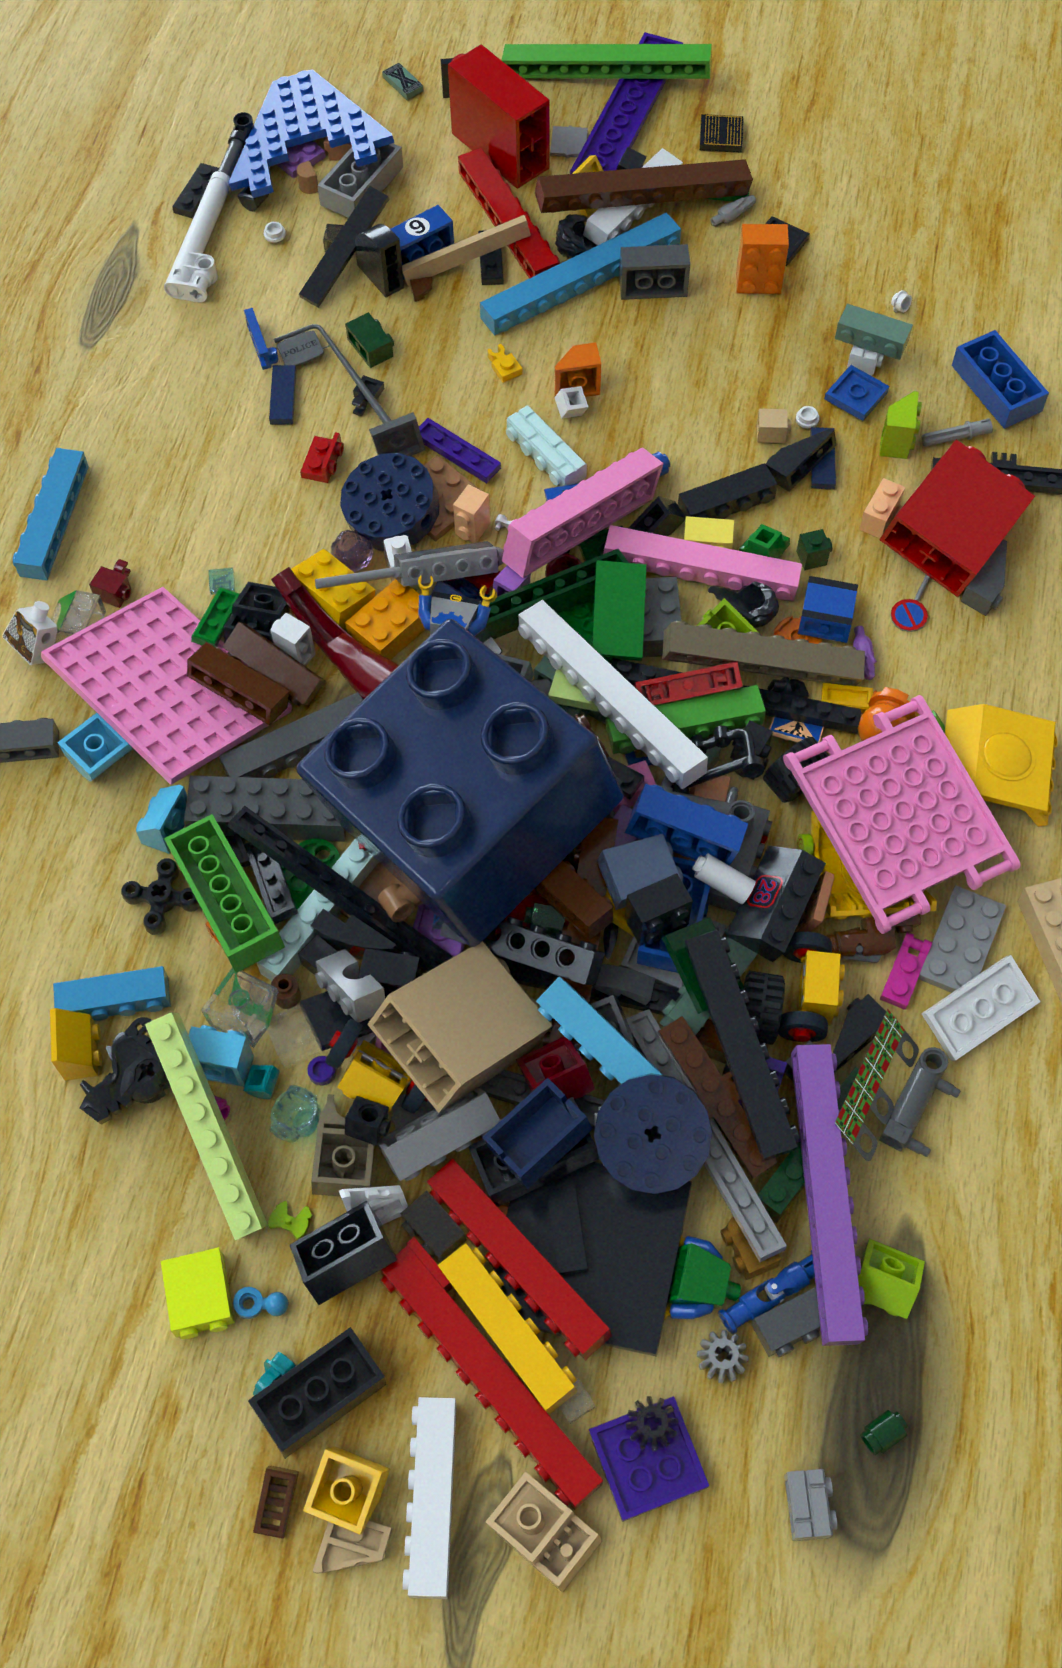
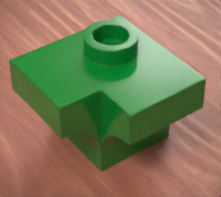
M761 524L739 548V551L779 559L789 547L790 538L782 535L780 531Z

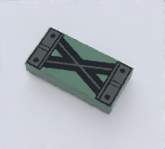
M400 63L382 71L383 78L406 100L424 91L423 85Z

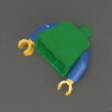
M681 1236L668 1302L672 1304L671 1307H667L664 1320L668 1316H671L672 1319H696L711 1314L714 1308L723 1306L725 1298L736 1301L739 1298L741 1285L729 1281L731 1266L723 1260L722 1255L710 1241L691 1236L686 1238Z

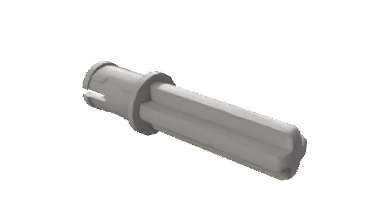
M990 418L976 422L965 421L964 425L923 434L922 443L927 447L962 438L971 440L975 436L992 433V422Z

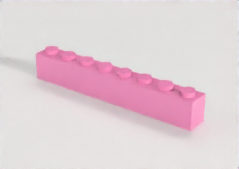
M613 525L609 527L604 547V554L619 549L629 563L647 564V572L656 573L661 576L677 577L686 581L701 582L711 586L716 585L730 588L731 590H741L743 586H748L752 582H760L771 587L775 592L776 598L780 600L794 601L802 563Z

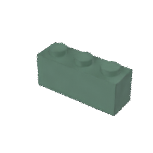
M847 304L838 322L835 339L900 360L909 342L913 324Z

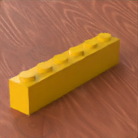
M465 1243L438 1264V1267L550 1415L578 1392L573 1385L577 1379L567 1366L562 1369L554 1360L559 1355L548 1341L545 1344L541 1343L536 1336L540 1333V1330L529 1317L526 1320L522 1318L518 1312L522 1307L512 1293L506 1297L500 1289L504 1285L503 1281L494 1270L488 1273L484 1268L483 1264L486 1262V1259L477 1247L471 1250Z

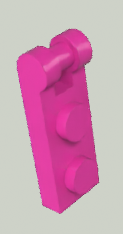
M906 933L880 1000L906 1010L931 948V941L926 939L921 941L914 938V934ZM909 948L920 951L918 957L907 953Z

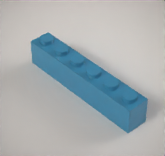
M56 448L53 457H50L47 474L42 478L40 493L35 496L34 509L28 515L25 532L21 534L19 549L13 555V565L16 567L20 577L48 580L89 467L84 451Z

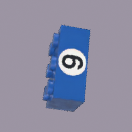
M439 205L390 228L400 239L402 265L454 244L453 220Z

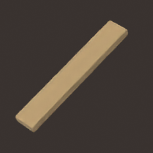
M522 215L402 265L407 285H411L410 280L437 275L530 236L527 220Z

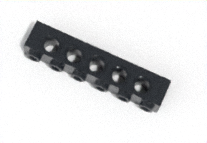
M507 916V920L504 919L483 940V943L493 954L584 985H596L605 955L604 952L596 950V944L582 940L580 944L571 942L572 936L558 932L553 936L547 934L548 929L532 924L531 928L522 925L523 920ZM443 922L440 936L466 944ZM499 927L501 930V936L497 940L495 936V931ZM521 935L525 937V944L522 948L519 944ZM546 943H548L550 947V951L547 956H545L543 952V947ZM570 951H572L575 956L574 962L572 964L568 962V954Z

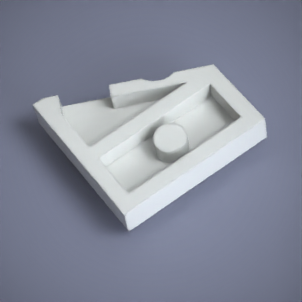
M400 1185L339 1190L347 1212L368 1201L382 1225L410 1213Z

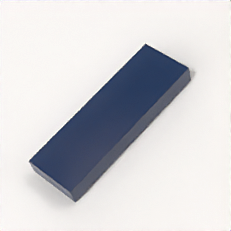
M273 365L269 413L270 425L293 424L296 365Z
M811 427L810 436L830 428ZM835 447L811 470V489H835Z

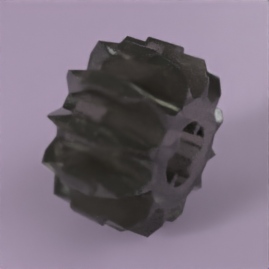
M647 1396L646 1407L637 1400L635 1408L638 1412L629 1410L627 1416L634 1421L626 1423V1430H636L630 1436V1440L635 1442L641 1438V1450L646 1448L647 1442H651L652 1451L657 1452V1441L667 1448L670 1443L666 1436L675 1438L677 1432L670 1427L678 1425V1418H668L673 1413L674 1408L669 1406L663 1410L664 1399L662 1398L658 1400L657 1406H654L652 1397ZM649 1417H653L654 1422L660 1423V1426L657 1425L655 1431H651L650 1426L644 1425V1422L647 1423Z

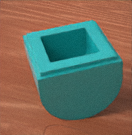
M252 1065L243 1091L260 1099H271L280 1070L273 1065Z

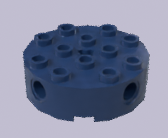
M401 453L379 454L361 462L349 474L341 489L340 507L352 533L365 546L379 551H384L383 541L385 539L395 536H408L410 546L418 543L432 530L439 516V495L428 469L416 458Z
M650 1073L629 1078L609 1093L598 1111L594 1138L599 1159L614 1179L632 1190L657 1194L678 1189L698 1174L709 1156L712 1129L707 1108L691 1087L675 1077ZM655 1125L658 1127V1133L662 1135L661 1137H655L654 1140L648 1139L649 1134L645 1132V1129H651Z

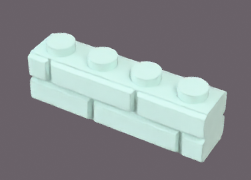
M529 406L523 407L518 413L515 412L507 418L506 434L511 441H516L520 445L522 452L534 459L539 470H545L549 474V478L554 485L578 484L586 478L587 464Z

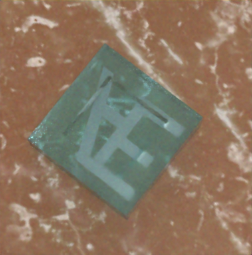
M233 568L208 570L211 595L216 594L219 587L235 592Z

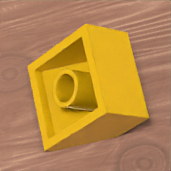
M58 1008L50 1009L51 1062L62 1078L66 1081L98 1076V1066L102 1065L101 1051L97 1049V1040L101 1039L99 1024H95L90 1014Z
M335 1446L327 1448L322 1456L303 1511L361 1535L381 1498L390 1468Z

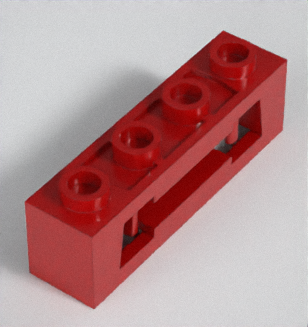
M738 661L635 682L634 684L635 688L653 705L743 687Z

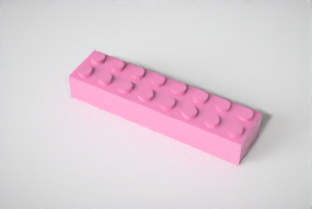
M642 447L635 452L629 453L618 462H613L606 469L596 472L594 476L587 480H582L575 487L565 490L556 498L549 499L537 509L530 510L523 517L513 520L508 526L502 562L524 578L653 500L663 463Z

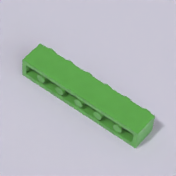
M758 685L654 705L688 739L694 735H702L706 738L714 734V729L718 726H726L729 730L745 728L749 720L759 725L764 724L766 712ZM606 717V730L612 753L628 754L637 750L631 739L625 733L619 732L614 722Z

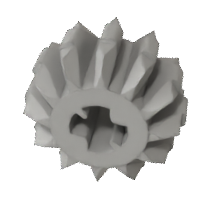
M722 1330L719 1339L713 1331L709 1334L710 1341L706 1339L701 1340L700 1345L704 1350L697 1351V1357L704 1359V1361L699 1364V1369H710L706 1376L709 1380L716 1373L718 1374V1383L723 1384L725 1374L731 1382H734L736 1380L735 1372L738 1374L744 1373L745 1368L740 1363H747L749 1357L745 1354H740L746 1349V1344H735L739 1337L737 1334H734L731 1340L727 1339V1331ZM725 1351L728 1354L727 1359L730 1361L724 1359L720 1362L717 1360V1357Z

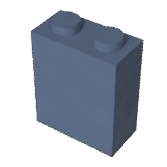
M663 834L602 850L597 863L616 910L626 907L628 894L677 873L681 881H683L681 869L675 865L672 858V847L669 842H666Z

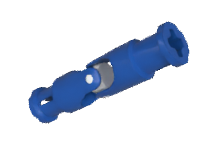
M812 1250L811 1255L798 1263L794 1261L782 1269L777 1277L766 1280L739 1297V1302L727 1310H719L718 1315L726 1329L734 1335L737 1333V1328L749 1320L753 1321L754 1318L770 1311L783 1302L786 1296L797 1293L808 1286L810 1280L815 1278ZM764 1289L767 1293V1298L770 1300L768 1302L761 1301L758 1298L759 1293Z

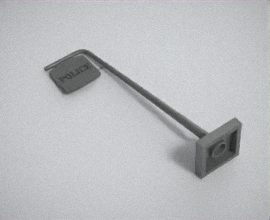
M311 324L274 338L275 343L280 342L277 344V348L285 365L298 366L322 356L324 348H332L383 423L369 429L377 455L401 453L412 456L425 451L414 412L391 420L320 325ZM318 329L329 345L322 348L315 331L308 330Z

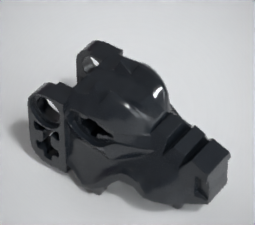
M140 1017L134 1020L125 1032L117 1034L112 1046H106L107 1053L112 1061L113 1073H109L95 1087L85 1080L80 1083L81 1088L86 1094L80 1109L101 1125L112 1119V1113L118 1115L122 1112L121 1104L129 1108L134 1101L143 1104L156 1102L166 1095L164 1090L171 1087L155 1047L151 1043L152 1040L144 1035L146 1032L148 1033L145 1024L153 1021L147 1017ZM142 1025L143 1027L138 1031L137 1027ZM150 1070L155 1072V1074L151 1077L146 1075V1072Z

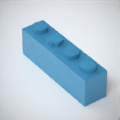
M163 966L53 983L54 1008L90 1014L95 1021L105 1020L108 1016H132L139 1011L158 1012L164 1007H171L169 980Z

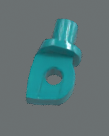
M278 1352L272 1360L267 1359L264 1362L265 1373L257 1381L253 1395L258 1394L296 1365L281 1352Z

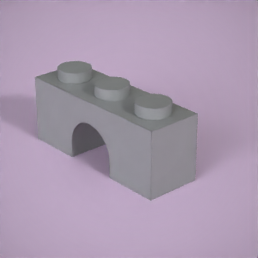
M346 949L316 961L318 973H315V978L321 989L325 988L328 991L332 1001H337L346 1015H350L358 1023L374 1016L385 1000L384 988L371 974L358 979V961Z

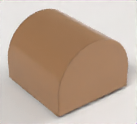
M306 161L299 164L297 167L299 189L306 194L318 192L317 175L311 162Z

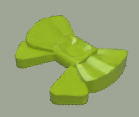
M283 1201L276 1205V1209L271 1213L268 1227L270 1229L283 1228L290 1231L295 1239L299 1240L306 1235L309 1227L308 1220L312 1218L309 1207L305 1206L296 1218L288 1215L287 1201Z

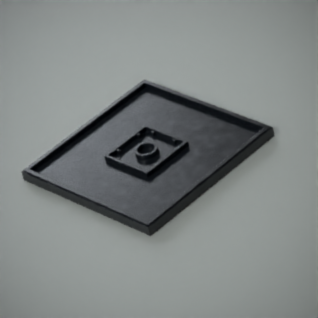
M592 1162L510 1201L506 1217L558 1272L546 1188L575 1183L588 1271L562 1275V1277L609 1327L612 1336L603 1345L657 1357L692 1181H688L678 1189L662 1193L641 1192L632 1190L614 1179L603 1164ZM501 1267L493 1268L504 1283L500 1289L506 1297L512 1293L521 1305L522 1309L518 1312L522 1318L526 1320L530 1317L541 1332L553 1334L543 1322L546 1316L540 1310L535 1313L526 1304L524 1298L527 1295L520 1288L515 1291L504 1279L507 1273Z

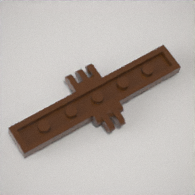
M681 1016L659 1030L658 1034L707 1108L709 1119H714L751 1178H755L778 1163L775 1158L762 1161L745 1111L738 1102L740 1097L731 1078V1072L729 1071L721 1076L684 1017Z

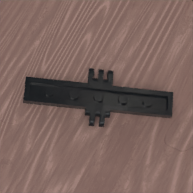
M992 452L990 464L1004 474L1014 475L1024 483L1026 490L1062 494V469L1016 465V454L1011 453L1010 461H1007V453H1001L1000 460H997V452ZM933 457L931 463V470L934 468V466L938 463V461L941 458Z

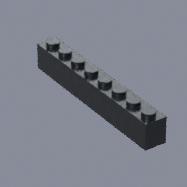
M715 930L685 940L689 959L762 1161L796 1151L798 1147L796 1143L800 1142V1137L796 1126L789 1125L786 1116L790 1114L785 1097L780 1098L776 1087L780 1086L775 1070L770 1071L766 1060L770 1059L765 1043H759L756 1033L760 1032L755 1016L750 1017L746 1006L750 1005L749 998L745 989H739L737 979H740V975L735 962L730 964L727 953L730 952V947L726 937H720L719 931Z

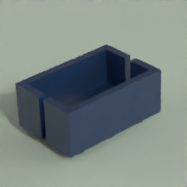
M547 1078L482 1138L496 1157L529 1189L592 1130L587 1116L570 1099L567 1100L565 1094Z

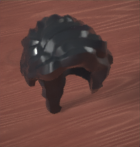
M569 214L565 219L559 221L555 245L557 246V251L563 257L571 259L598 246L583 235L585 222L588 219L587 216Z
M752 582L748 586H743L738 593L726 588L720 589L717 586L708 588V592L713 593L717 599L722 601L725 598L754 628L767 625L778 613L779 604L775 592L771 587L763 583Z

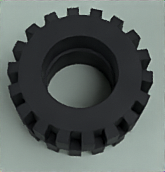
M813 736L805 738L792 746L766 770L763 776L765 783L783 803L790 802L803 793L791 770L786 767L783 756L790 752L797 753L817 744L818 742ZM826 751L800 762V764L804 768L828 757L829 754Z
M749 971L744 981V989L750 1005L746 1006L749 1016H755L760 1032L756 1033L759 1043L764 1042L765 1044L773 1045L777 1039L781 1022L785 980L781 975Z

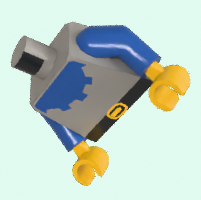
M420 575L418 585L422 590V595H419L418 615L424 628L430 631V635L447 619L457 621L474 636L485 629L491 610L489 605L497 598V592L494 588L492 595L485 597L487 587L485 585L481 587L480 596L483 599L482 604L480 599L433 591L432 595H429V590L434 585L433 578L430 576L431 583L428 586H423L421 584L422 575Z

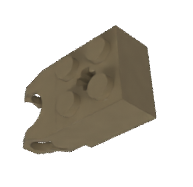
M328 1094L327 1103L319 1116L311 1184L312 1194L340 1196L339 1190L371 1187L375 1145L344 1135L345 1117L337 1113L334 1095ZM346 1161L347 1164H344V1165H343V1164H340V1162Z

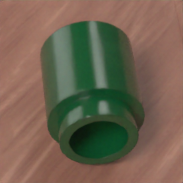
M886 1410L864 1427L865 1431L860 1434V1437L872 1454L877 1455L880 1452L884 1454L907 1436L905 1429L908 1426L898 1412L892 1413L890 1410Z

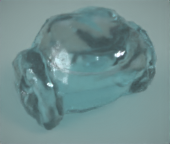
M291 1085L287 1091L277 1098L270 1113V1132L277 1138L290 1143L298 1141L301 1137H310L316 1131L319 1116L322 1112L317 1102V1096L306 1088Z

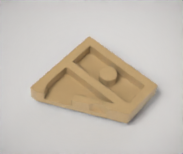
M368 1521L362 1534L359 1535L328 1522L313 1572L321 1574L382 1562L392 1528Z

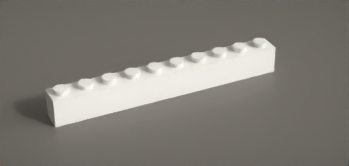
M543 600L518 614V631L524 639H528L539 654H544L549 659L551 665L556 670L559 669L566 676L571 685H576L581 690L585 699L592 701L604 717L611 719L617 730L625 733L637 749H641L648 755L650 762L654 766H659L672 783H676L681 789H684L707 773L708 757Z

